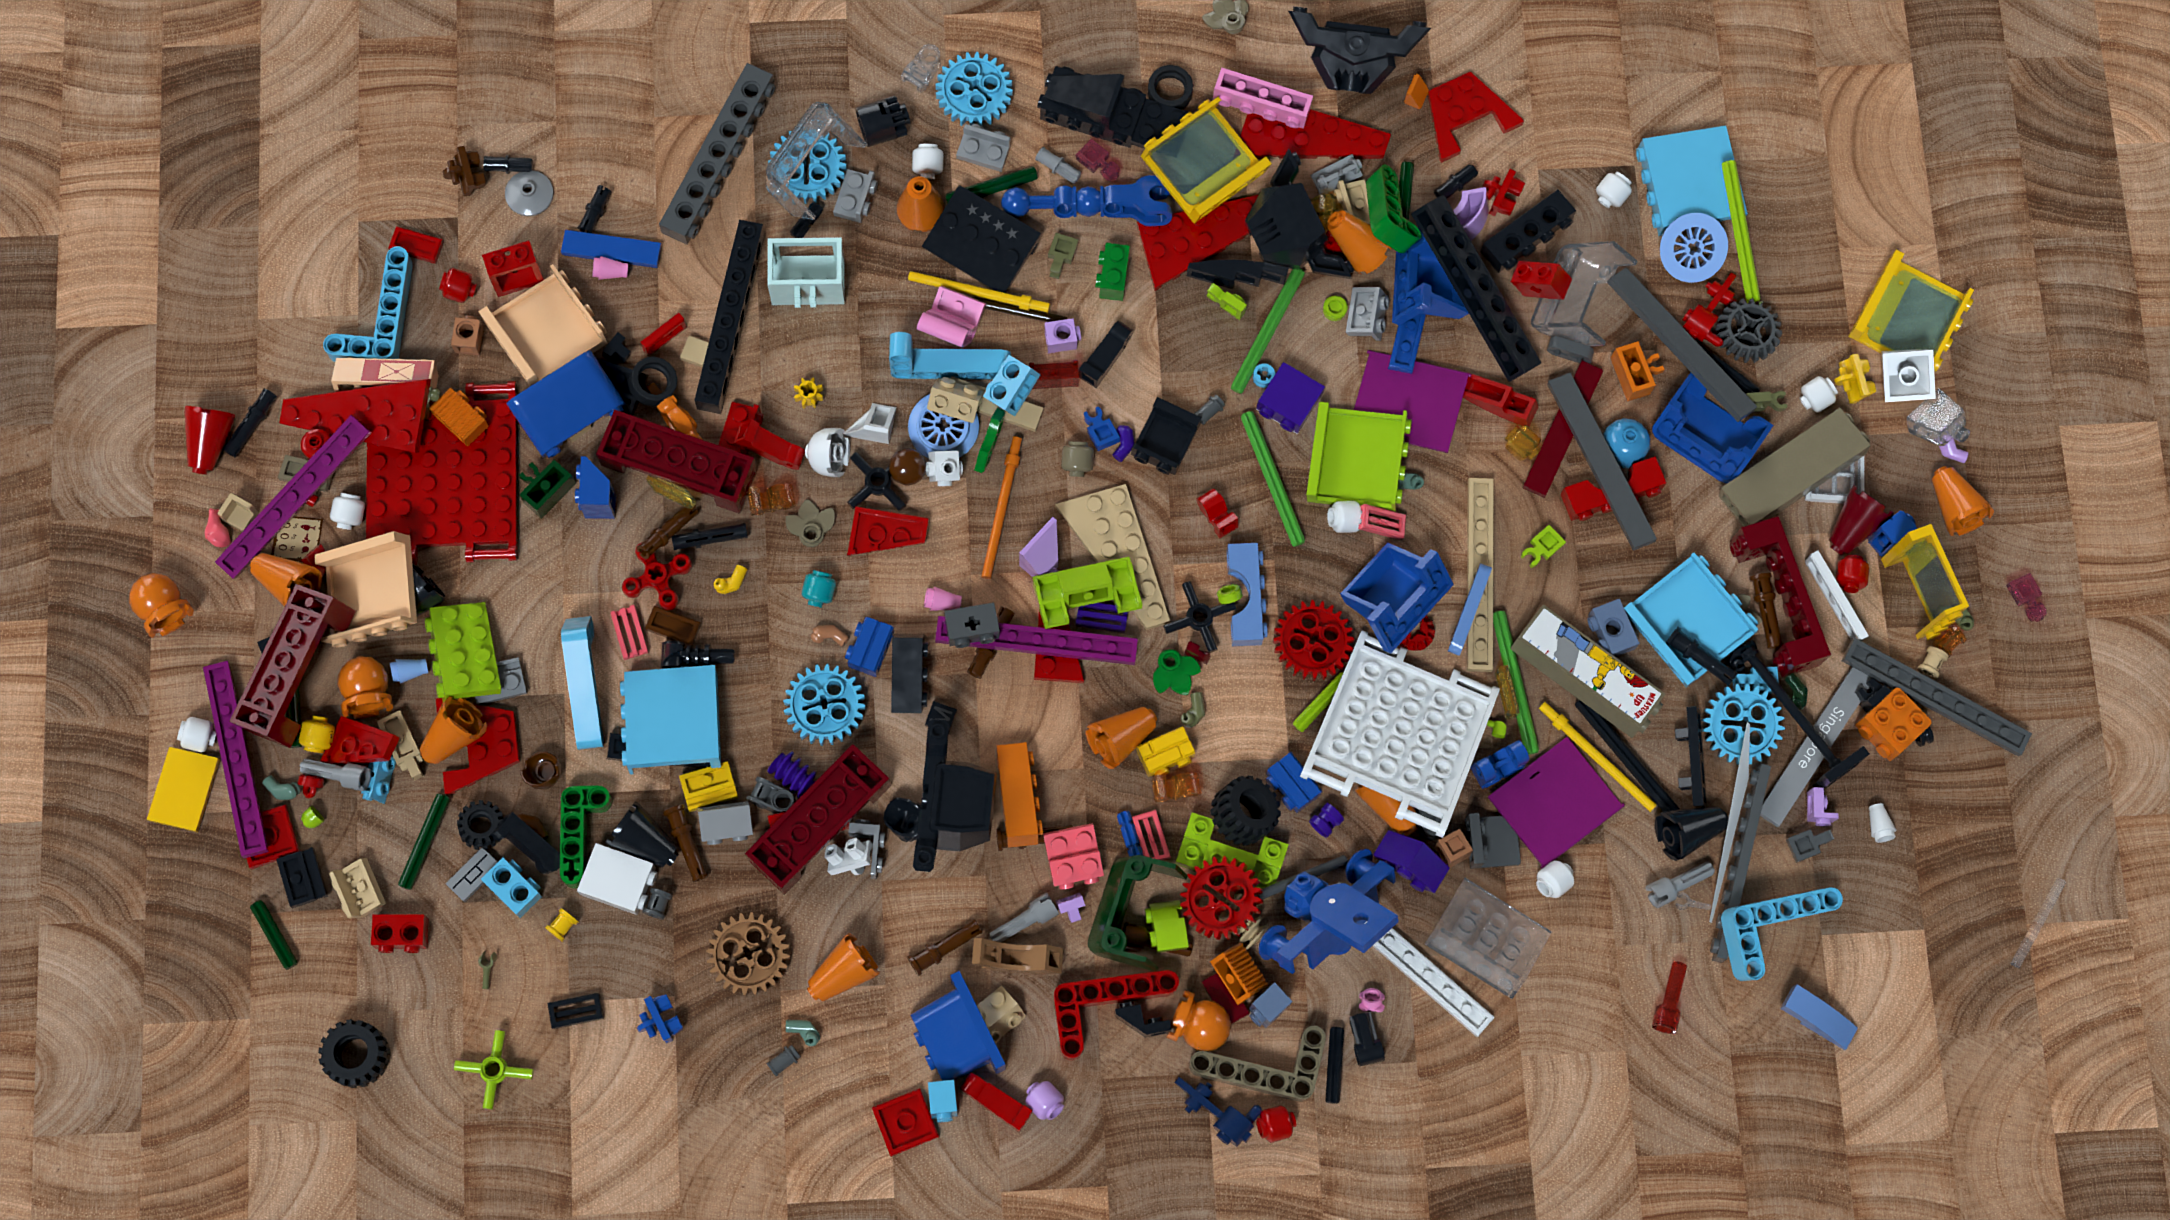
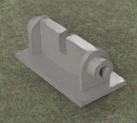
M1352 154L1310 176L1320 196H1323L1335 190L1338 181L1343 180L1344 184H1347L1363 176L1360 171L1362 164L1359 159L1355 160Z

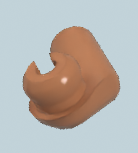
M817 625L811 634V639L815 643H821L824 639L831 638L841 647L850 638L834 625Z

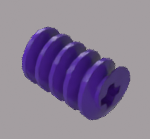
M791 751L786 755L783 752L771 763L767 772L769 774L775 773L774 778L777 781L783 779L782 785L784 787L790 786L789 791L792 794L798 792L797 798L799 799L816 782L814 778L817 772L813 771L807 774L808 764L800 768L801 758L792 761L794 752Z

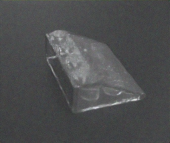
M1464 878L1430 933L1425 945L1513 999L1526 981L1552 931L1467 878Z

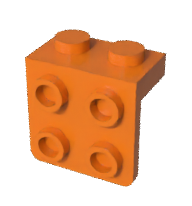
M1895 688L1854 726L1864 739L1869 740L1876 747V751L1880 756L1892 761L1931 725V719L1900 688Z

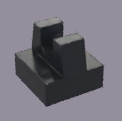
M617 332L604 348L602 356L609 362L615 356L625 363L631 353L624 346L626 338Z
M1873 678L1866 682L1870 688V693H1867L1863 688L1855 692L1861 701L1859 705L1865 712L1873 709L1892 692L1886 685L1882 686Z

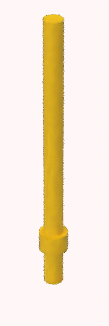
M910 271L908 276L909 281L934 287L944 286L956 292L1019 306V309L1027 311L1033 309L1049 313L1050 303L1034 300L1031 296L1027 295L1016 296Z
M1546 702L1539 707V710L1553 722L1552 725L1558 731L1561 729L1649 812L1656 807V804L1574 729L1563 714L1559 715Z

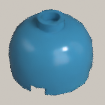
M1623 418L1616 420L1603 433L1618 465L1622 466V468L1628 469L1633 464L1643 461L1650 450L1651 439L1648 430L1642 423L1634 419Z

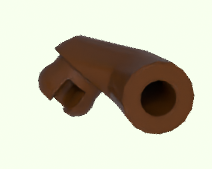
M523 813L517 815L544 840L550 836L538 817Z

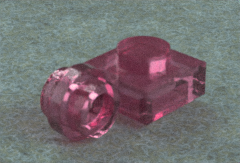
M1090 139L1075 155L1076 160L1092 173L1101 167L1100 173L1107 181L1110 182L1119 177L1120 168L1112 161L1106 162L1109 158V152L1093 139Z
M2031 573L2015 579L2006 585L2018 607L2026 603L2028 604L2025 613L2030 621L2039 622L2044 619V616L2047 615L2046 608L2041 602L2037 603L2035 600L2042 595V592Z

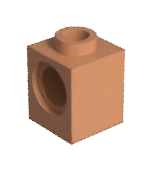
M468 315L463 316V318L455 317L451 342L455 353L480 355L484 327L476 317ZM466 331H473L470 337H462Z
M1460 829L1439 839L1434 847L1441 860L1450 868L1468 859L1473 851Z

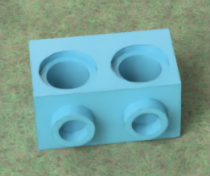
M1008 355L1006 360L1000 364L999 371L993 381L987 385L983 397L1016 416L1041 374ZM1019 370L1018 376L1014 378V374ZM1006 391V395L1001 399V395Z
M502 858L481 880L521 918L542 898L538 892L541 887L531 877L525 880L519 874L523 869L513 859L508 863ZM506 871L510 872L511 877L509 881L499 883L500 874ZM527 889L528 897L523 901H518L516 899L518 891Z
M954 1080L928 1082L932 1119L937 1118L938 1123L953 1121V1117L958 1116Z

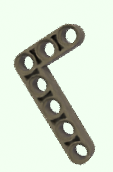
M1310 1026L1304 1030L1300 1038L1293 1073L1206 1051H1198L1192 1055L1189 1061V1069L1197 1077L1303 1102L1310 1098L1314 1092L1326 1035L1324 1030L1318 1026ZM1310 1032L1316 1033L1320 1038L1319 1044H1309L1306 1035ZM1199 1057L1206 1059L1208 1068L1206 1070H1198L1194 1065V1060ZM1302 1058H1311L1314 1062V1068L1312 1070H1305L1301 1066ZM1229 1064L1233 1069V1074L1229 1077L1223 1076L1219 1071L1220 1065ZM1247 1070H1254L1258 1075V1081L1255 1083L1247 1082L1244 1077ZM1271 1077H1280L1283 1081V1087L1281 1089L1272 1088L1270 1085ZM1303 1082L1307 1085V1095L1297 1094L1295 1091L1296 1083Z

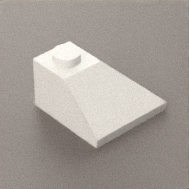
M1933 350L1881 351L1885 402L1936 399Z

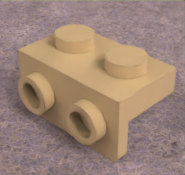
M1343 180L1338 181L1337 187L1334 190L1336 203H1340L1342 210L1370 224L1365 180L1344 184Z
M938 378L931 388L927 409L973 423L977 409L983 401L985 391L979 390L974 385L955 383V380L951 378Z
M360 858L342 870H333L329 873L332 879V886L337 891L342 903V910L348 918H363L386 904L367 858Z
M1002 985L977 1005L995 1043L1012 1028L1018 1026L1026 1017L1019 1004Z

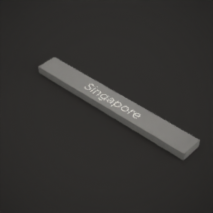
M1851 667L1813 726L1830 748L1861 702L1855 692L1860 688L1867 692L1869 686H1867L1866 682L1872 679V677ZM1806 736L1763 802L1760 816L1776 827L1781 825L1824 758L1808 736Z

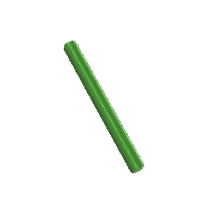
M1292 269L1231 385V389L1234 392L1242 394L1248 384L1254 369L1258 365L1304 277L1305 272L1302 269Z
M1253 411L1245 412L1241 415V420L1293 547L1302 545L1305 542V538Z
M1496 611L1493 613V624L1504 669L1506 670L1508 667L1519 710L1516 718L1522 743L1528 755L1535 754L1539 751L1516 653L1510 649L1513 641L1506 612Z

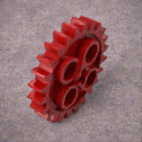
M1311 600L1310 606L1307 607L1304 601H1301L1300 609L1292 605V614L1284 611L1283 616L1285 620L1278 619L1277 624L1281 628H1275L1273 633L1280 637L1273 638V643L1280 646L1275 648L1274 653H1282L1278 662H1287L1285 670L1293 667V676L1302 672V679L1305 680L1307 675L1311 674L1312 680L1315 681L1317 674H1320L1322 679L1325 680L1327 672L1332 676L1336 674L1335 667L1340 670L1343 669L1344 665L1341 660L1344 662L1349 661L1350 657L1346 653H1352L1353 647L1347 644L1353 643L1354 638L1347 635L1353 629L1351 627L1345 628L1348 618L1340 620L1342 611H1338L1335 614L1332 612L1334 605L1325 609L1324 601L1320 603L1319 607H1316L1314 600ZM1309 619L1313 621L1315 627L1311 629L1305 628L1302 621ZM1294 629L1299 630L1300 633H1295ZM1331 631L1335 633L1337 639L1333 641L1327 640L1324 633ZM1313 636L1316 637L1317 642H1315L1314 644H1310V639H1312ZM1298 640L1302 643L1303 648L1295 650L1291 647L1290 642ZM1327 648H1332L1333 651L1330 652ZM1320 652L1324 655L1325 660L1317 662L1313 659L1312 654Z
M1226 856L1223 857L1221 863L1216 857H1213L1211 865L1204 860V868L1200 869L1195 866L1197 874L1194 876L1188 873L1187 876L1191 879V882L1182 884L1188 889L1187 892L1180 893V896L1187 900L1180 904L1182 908L1188 909L1183 913V916L1191 918L1188 924L1191 927L1197 925L1195 931L1199 934L1205 930L1204 936L1210 938L1214 933V937L1217 940L1221 939L1222 934H1224L1226 939L1230 940L1231 932H1234L1239 937V929L1241 927L1247 931L1249 930L1248 921L1256 923V920L1252 917L1253 913L1261 914V911L1256 907L1257 904L1264 902L1261 898L1257 897V895L1263 893L1261 888L1256 887L1260 880L1253 878L1255 872L1252 869L1246 871L1248 866L1244 862L1239 865V861L1236 858L1230 864ZM1223 875V883L1219 886H1214L1215 878ZM1208 885L1238 906L1240 910L1238 912L1233 910L1223 901L1218 900L1213 894L1206 891L1204 886ZM1244 889V896L1240 900H1234L1235 892ZM1209 896L1208 904L1200 907V899ZM1225 910H1229L1228 919L1220 921V914Z

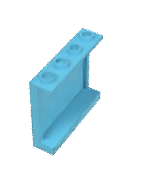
M1726 126L1642 139L1639 147L1636 148V157L1638 162L1642 164L1641 178L1643 184L1647 185L1646 199L1648 206H1652V225L1654 228H1657L1658 236L1663 235L1664 231L1674 220L1689 213L1707 214L1717 221L1731 219L1722 163L1734 160ZM1742 193L1745 215L1747 216L1748 213Z
M1692 553L1686 561L1634 602H1630L1624 607L1629 620L1686 688L1708 670L1691 658H1683L1681 652L1673 646L1666 644V641L1678 626L1692 640L1697 639L1700 643L1699 646L1719 661L1759 630L1756 627L1758 622L1749 612L1745 614L1740 608L1742 603L1734 593L1730 595L1724 589L1726 584L1718 574L1713 575L1708 569L1710 565L1702 555L1697 556L1695 553Z
M715 665L624 672V681H620L621 696H625V704H621V718L625 719L626 727L621 728L622 742H626V751H622L623 766H627L630 775L634 774V768L706 762H710L711 768L721 767L718 675Z

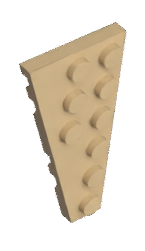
M1126 484L1055 504V508L1068 522L1069 527L1076 533L1096 563L1130 557L1142 600V609L1133 610L1132 612L1145 630L1170 623Z

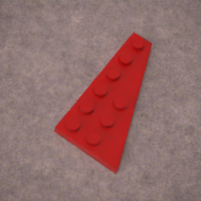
M1311 109L1304 129L1300 127L1291 128L1283 122L1277 120L1269 121L1261 115L1252 113L1247 114L1240 134L1242 141L1257 159H1263L1264 157L1283 159L1288 148L1291 153L1296 151L1299 159H1317V157L1339 159V157H1347L1352 154L1355 159H1383L1391 136L1390 133ZM1235 149L1233 159L1240 156L1237 149Z
M1258 195L1224 202L1195 224L1184 211L1172 214L1170 223L1163 226H1145L1137 222L1154 291L1170 280L1180 277L1182 273L1187 271L1189 263L1207 261L1224 251L1226 247L1234 242L1237 243L1249 234L1245 226V219Z
M431 379L283 399L279 424L307 430L322 429L333 435L352 415L371 432L363 442L417 453L420 447Z

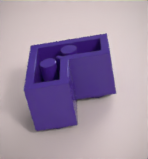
M1390 830L1387 831L1373 854L1378 861H1384L1394 867V870L1400 876L1410 880V885L1419 892L1427 890L1435 893L1450 869L1424 842Z

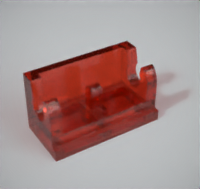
M1078 360L1049 364L1029 362L1028 366L1041 374L1032 389L1079 387Z

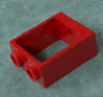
M529 240L482 254L489 279L498 297L533 287L544 280ZM507 251L510 252V255L508 256L505 255Z

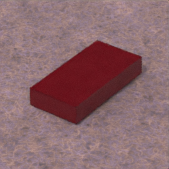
M1217 973L1201 982L1210 999L1225 1008L1230 1016L1231 1025L1250 1014L1243 1002L1237 1005Z

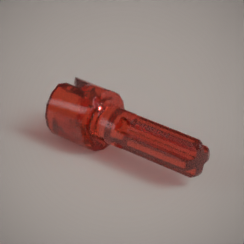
M1682 962L1672 963L1663 1002L1656 1006L1652 1028L1662 1033L1676 1034L1681 1012L1677 1007L1687 970V965Z

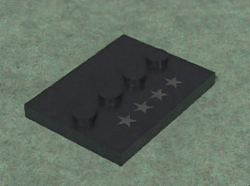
M959 185L921 247L990 289L1007 293L1042 234Z

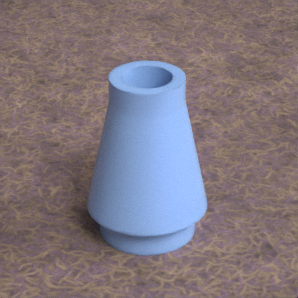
M395 659L396 662L390 663L393 683L400 682L401 684L428 673L426 659Z

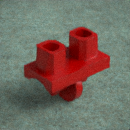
M1509 169L1502 186L1499 185L1501 179L1497 176H1494L1492 181H1484L1482 188L1486 187L1488 200H1491L1493 195L1496 196L1489 214L1496 216L1497 212L1504 215H1511L1516 202L1505 197V195L1509 192L1519 197L1525 186V182L1514 177L1516 171Z

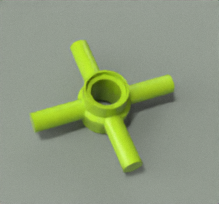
M495 1030L491 1056L484 1059L482 1063L456 1060L454 1064V1071L480 1073L482 1079L487 1082L483 1109L493 1110L497 1084L506 1077L533 1079L534 1069L510 1067L501 1058L505 1031ZM498 1063L500 1065L499 1073L493 1077L489 1076V1066Z

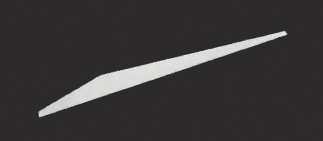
M1748 722L1746 724L1709 922L1711 923L1749 779L1750 724Z

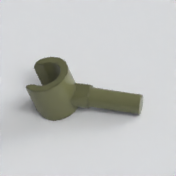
M485 951L478 959L479 965L483 968L482 989H489L491 967L497 960L495 952L491 954L490 961L486 960Z

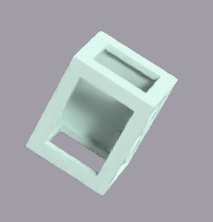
M842 237L768 238V289L772 305H795V308H801V305L816 307V305L845 304V258ZM779 246H832L834 255L781 256Z

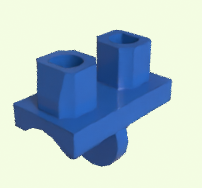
M667 994L654 999L651 996L645 998L644 1001L652 1019H649L646 1012L641 1013L639 1017L642 1024L637 1027L638 1032L647 1031L649 1037L653 1038L657 1035L654 1030V1026H657L666 1044L673 1041L672 1036L683 1030V1026L677 1016L664 1022L661 1013L673 1008Z

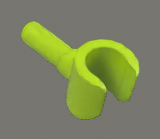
M1488 720L1487 726L1493 728L1491 735L1504 739L1507 730L1506 724L1502 721L1494 722Z

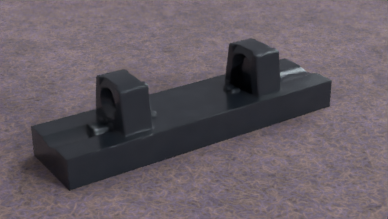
M1697 706L1686 707L1688 728L1675 729V739L1677 741H1689L1691 777L1678 778V785L1680 790H1692L1693 806L1695 808H1706L1701 714Z

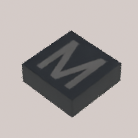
M933 701L925 726L928 727V722L931 719L946 720L949 724V734L957 709Z

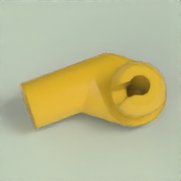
M736 565L731 577L725 579L717 578L714 581V588L720 594L737 591L748 569L741 565Z

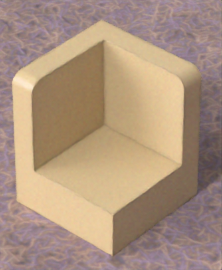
M230 493L218 511V515L225 523L241 532L259 514L252 504Z

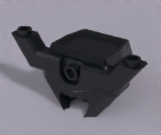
M1293 6V11H1288L1305 45L1315 46L1310 58L1326 88L1338 91L1346 90L1362 94H1372L1396 68L1394 56L1406 57L1431 29L1427 27V22L1413 21L1412 25H1406L1397 36L1390 35V28L1326 21L1324 27H1319L1312 13H1307V8Z
M1288 148L1270 181L1271 187L1261 190L1245 219V226L1249 235H1252L1260 251V258L1263 262L1301 270L1308 263L1313 273L1352 279L1351 273L1354 271L1348 259L1343 260L1340 255L1328 254L1324 249L1329 244L1325 229L1303 184H1293L1299 173L1298 166L1301 165V161L1296 151L1291 153Z
M931 719L928 722L922 803L919 812L913 860L915 871L931 872L934 869L937 849L960 852L988 842L991 837L997 773L969 762L946 760L949 724L946 720Z

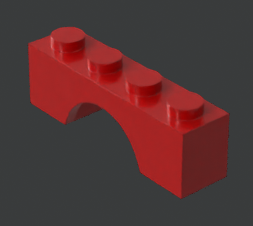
M1656 456L1633 464L1628 471L1627 482L1637 501H1639L1638 498L1646 495L1648 498L1659 495L1667 483ZM1588 480L1567 486L1560 494L1571 521L1576 519L1585 521L1592 518L1596 512L1602 511L1604 514L1612 511L1602 490L1593 486Z

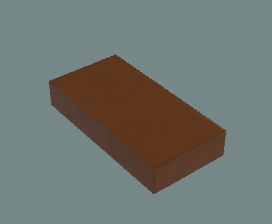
M654 606L645 630L674 641L683 642L685 645L693 646L701 627V622Z

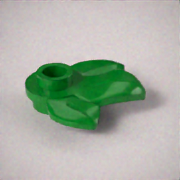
M1167 649L1159 655V667L1153 674L1154 687L1159 694L1165 692L1170 687L1177 694L1187 696L1191 689L1190 676L1199 674L1201 668L1194 658L1181 656L1178 651ZM1171 658L1175 661V664L1168 666L1165 661Z

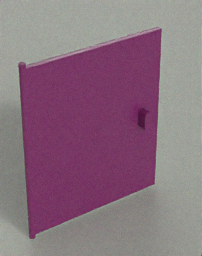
M1368 350L1369 356L1354 410L1403 415V410L1407 411V419H1412L1410 434H1405V442L1410 445L1448 453L1468 377H1471V374L1415 361L1412 374L1389 370L1391 355Z
M1568 737L1564 738L1488 796V799L1541 864V869L1557 859L1625 806L1624 803L1621 804Z

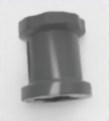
M651 888L650 892L652 895L647 908H644L642 912L651 917L664 920L665 915L663 913L668 900H672L673 895L656 888Z

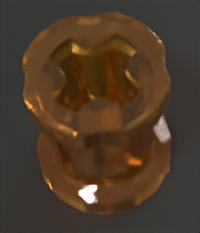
M1949 626L1947 633L1940 639H1936L1932 645L1943 650L1950 657L1952 651L1959 644L1966 642V637L1957 627Z

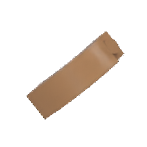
M974 938L972 964L982 966V969L1021 974H1062L1063 948L1047 944H1007L984 938Z

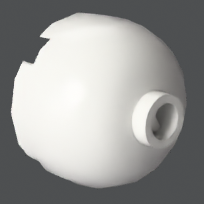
M824 428L816 432L810 439L809 444L806 445L805 456L813 470L818 474L828 477H841L844 475L845 472H841L843 464L848 466L850 457L849 439L844 438L842 434L845 432L844 429Z

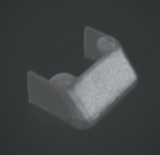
M814 102L808 108L766 169L767 191L792 216L814 220L816 216L788 187L789 180L816 142L825 138L831 131L844 145L865 148L867 145L829 104L824 102Z
M1615 241L1577 243L1563 246L1558 251L1554 263L1560 264L1572 278L1564 300L1539 298L1531 318L1532 327L1550 337L1558 336L1587 346H1605L1606 341L1595 333L1590 326L1583 323V318L1596 285L1608 282L1615 275L1618 266L1636 265L1638 261Z

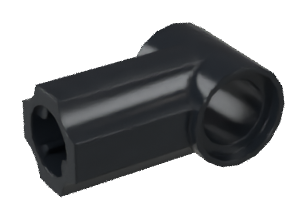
M1371 1012L1350 1016L1349 1021L1355 1041L1354 1052L1358 1066L1361 1067L1385 1061L1382 1043L1379 1038L1377 1039Z

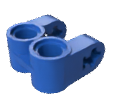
M1517 740L1493 755L1474 762L1470 769L1481 789H1485L1526 767L1529 755L1523 743Z

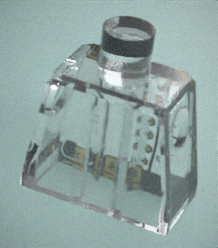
M1939 388L1935 391L1936 399H1926L1906 417L1909 433L1939 446H1945L1952 438L1962 443L1970 435V430L1965 428L1964 410Z

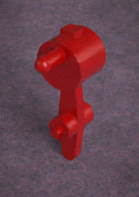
M1731 272L1723 285L1717 281H1714L1713 284L1708 282L1705 286L1709 289L1707 294L1713 297L1708 307L1705 308L1698 304L1695 310L1690 308L1682 320L1686 322L1683 328L1694 340L1696 338L1703 342L1705 339L1716 347L1723 345V339L1710 331L1719 316L1712 312L1719 302L1726 306L1729 303L1736 302V299L1733 298L1735 293L1728 288L1737 275Z

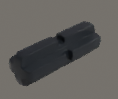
M812 202L803 213V217L790 230V235L793 238H803L811 228L810 224L813 225L821 215L822 207Z

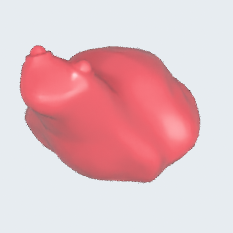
M210 508L205 538L216 547H227L231 544L229 531L221 523V518L218 515L219 509Z

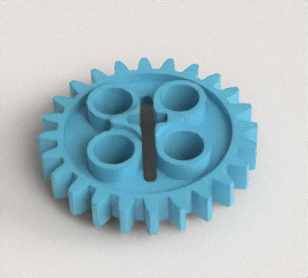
M966 52V59H962L960 55H957L956 63L949 60V68L942 67L943 74H938L937 76L940 83L935 84L938 91L936 92V99L940 100L939 108L945 107L944 115L952 113L951 121L954 122L959 118L960 126L965 121H969V125L978 122V125L982 126L984 120L991 125V117L999 120V111L1006 113L1005 105L1011 104V98L1009 97L1013 96V89H1010L1012 87V80H1008L1009 71L1003 72L1004 64L996 66L997 58L988 61V54H985L983 59L979 58V52L975 53L974 58H971L969 52ZM968 72H975L977 75L968 77L966 74ZM989 84H993L996 86V88L992 90H989L985 87ZM954 90H961L963 93L954 95L952 92ZM979 102L982 104V106L979 108H975L972 106V104Z
M808 127L806 133H803L802 129L798 128L797 135L789 131V139L781 136L782 145L779 143L774 144L776 151H770L772 160H768L769 167H771L769 174L773 177L772 183L773 185L779 184L777 187L778 192L780 193L785 190L786 198L793 194L795 202L800 197H803L805 204H807L809 198H812L817 203V196H821L822 199L826 200V192L834 195L833 186L841 187L838 179H844L845 173L842 171L847 170L846 164L843 163L846 161V156L841 154L843 148L842 146H837V139L830 140L828 132L821 136L819 128L814 134L811 131V127ZM810 146L809 183L805 185L806 148ZM794 151L802 152L801 155L796 157L790 155ZM818 152L826 153V155L821 158L814 156ZM793 173L800 174V177L797 179H791L789 176ZM817 174H822L825 176L821 180H815L813 178Z
M817 664L815 672H811L807 667V675L805 677L798 673L799 682L790 681L794 689L785 691L786 695L791 697V699L783 700L784 705L790 706L784 710V714L792 715L787 719L788 725L796 723L792 729L793 732L796 733L801 730L800 738L802 740L809 735L810 744H813L817 738L821 746H823L825 739H828L830 744L833 745L835 737L843 742L842 734L844 733L851 737L850 727L858 729L859 725L855 720H863L864 718L858 711L865 710V705L859 703L865 699L864 694H857L862 690L861 685L853 686L856 682L855 676L847 679L849 674L847 670L839 674V666L830 671L829 664L825 665L824 670H820ZM833 685H837L841 688V692L837 695H830L828 689ZM808 690H813L817 693L816 697L812 700L804 699L803 695ZM842 699L847 700L845 703H835ZM821 701H827V709H822ZM805 706L812 707L805 711L802 710V708ZM842 709L846 712V715L842 719H835L832 717L833 712ZM813 714L821 716V720L817 724H810L808 718Z
M1734 684L1733 692L1729 687H1724L1725 695L1716 692L1718 700L1710 699L1708 701L1713 706L1712 709L1703 710L1709 714V718L1701 719L1702 722L1708 723V727L1703 728L1702 732H1709L1710 734L1705 739V742H1714L1710 750L1719 748V758L1727 754V762H1731L1736 757V763L1739 765L1746 727L1742 731L1741 726L1723 725L1721 720L1742 721L1744 717V722L1764 724V729L1750 727V733L1752 731L1759 733L1760 741L1756 745L1750 743L1749 764H1752V757L1761 762V753L1770 756L1768 748H1778L1773 741L1775 739L1782 740L1777 731L1784 730L1785 727L1778 725V721L1785 718L1776 714L1782 708L1772 706L1776 698L1766 699L1768 691L1759 694V686H1755L1750 691L1749 684H1745L1743 690H1741L1739 684ZM1730 703L1737 707V714L1734 717H1729L1726 713V707ZM1755 706L1760 707L1762 710V717L1759 720H1755L1751 715V710ZM1728 728L1732 729L1735 733V738L1730 743L1723 736L1724 731Z

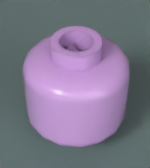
M1049 1081L1035 1082L1027 1089L1026 1106L1033 1110L1032 1112L1037 1118L1052 1120L1063 1110L1064 1096Z

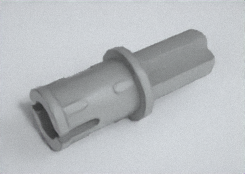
M1042 147L1036 155L1035 160L1051 169L1053 174L1057 173L1071 183H1076L1079 180L1081 172L1064 161L1065 158H1059L1045 147Z

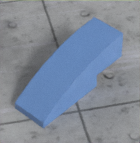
M1798 984L1791 988L1780 1008L1800 1020V1024L1843 1050L1847 1049L1858 1029L1841 1013Z

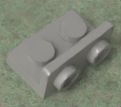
M965 124L963 128L964 134L956 154V159L1002 172L1011 147V138L1000 131L991 132L985 130L980 125Z
M847 169L833 211L834 216L862 223L863 217L868 216L871 202H868L870 195L875 194L878 181L875 180L874 171L869 170L867 175Z
M1380 287L1352 288L1346 326L1348 336H1372L1376 341H1381L1382 333L1386 329L1385 312L1389 308V298Z

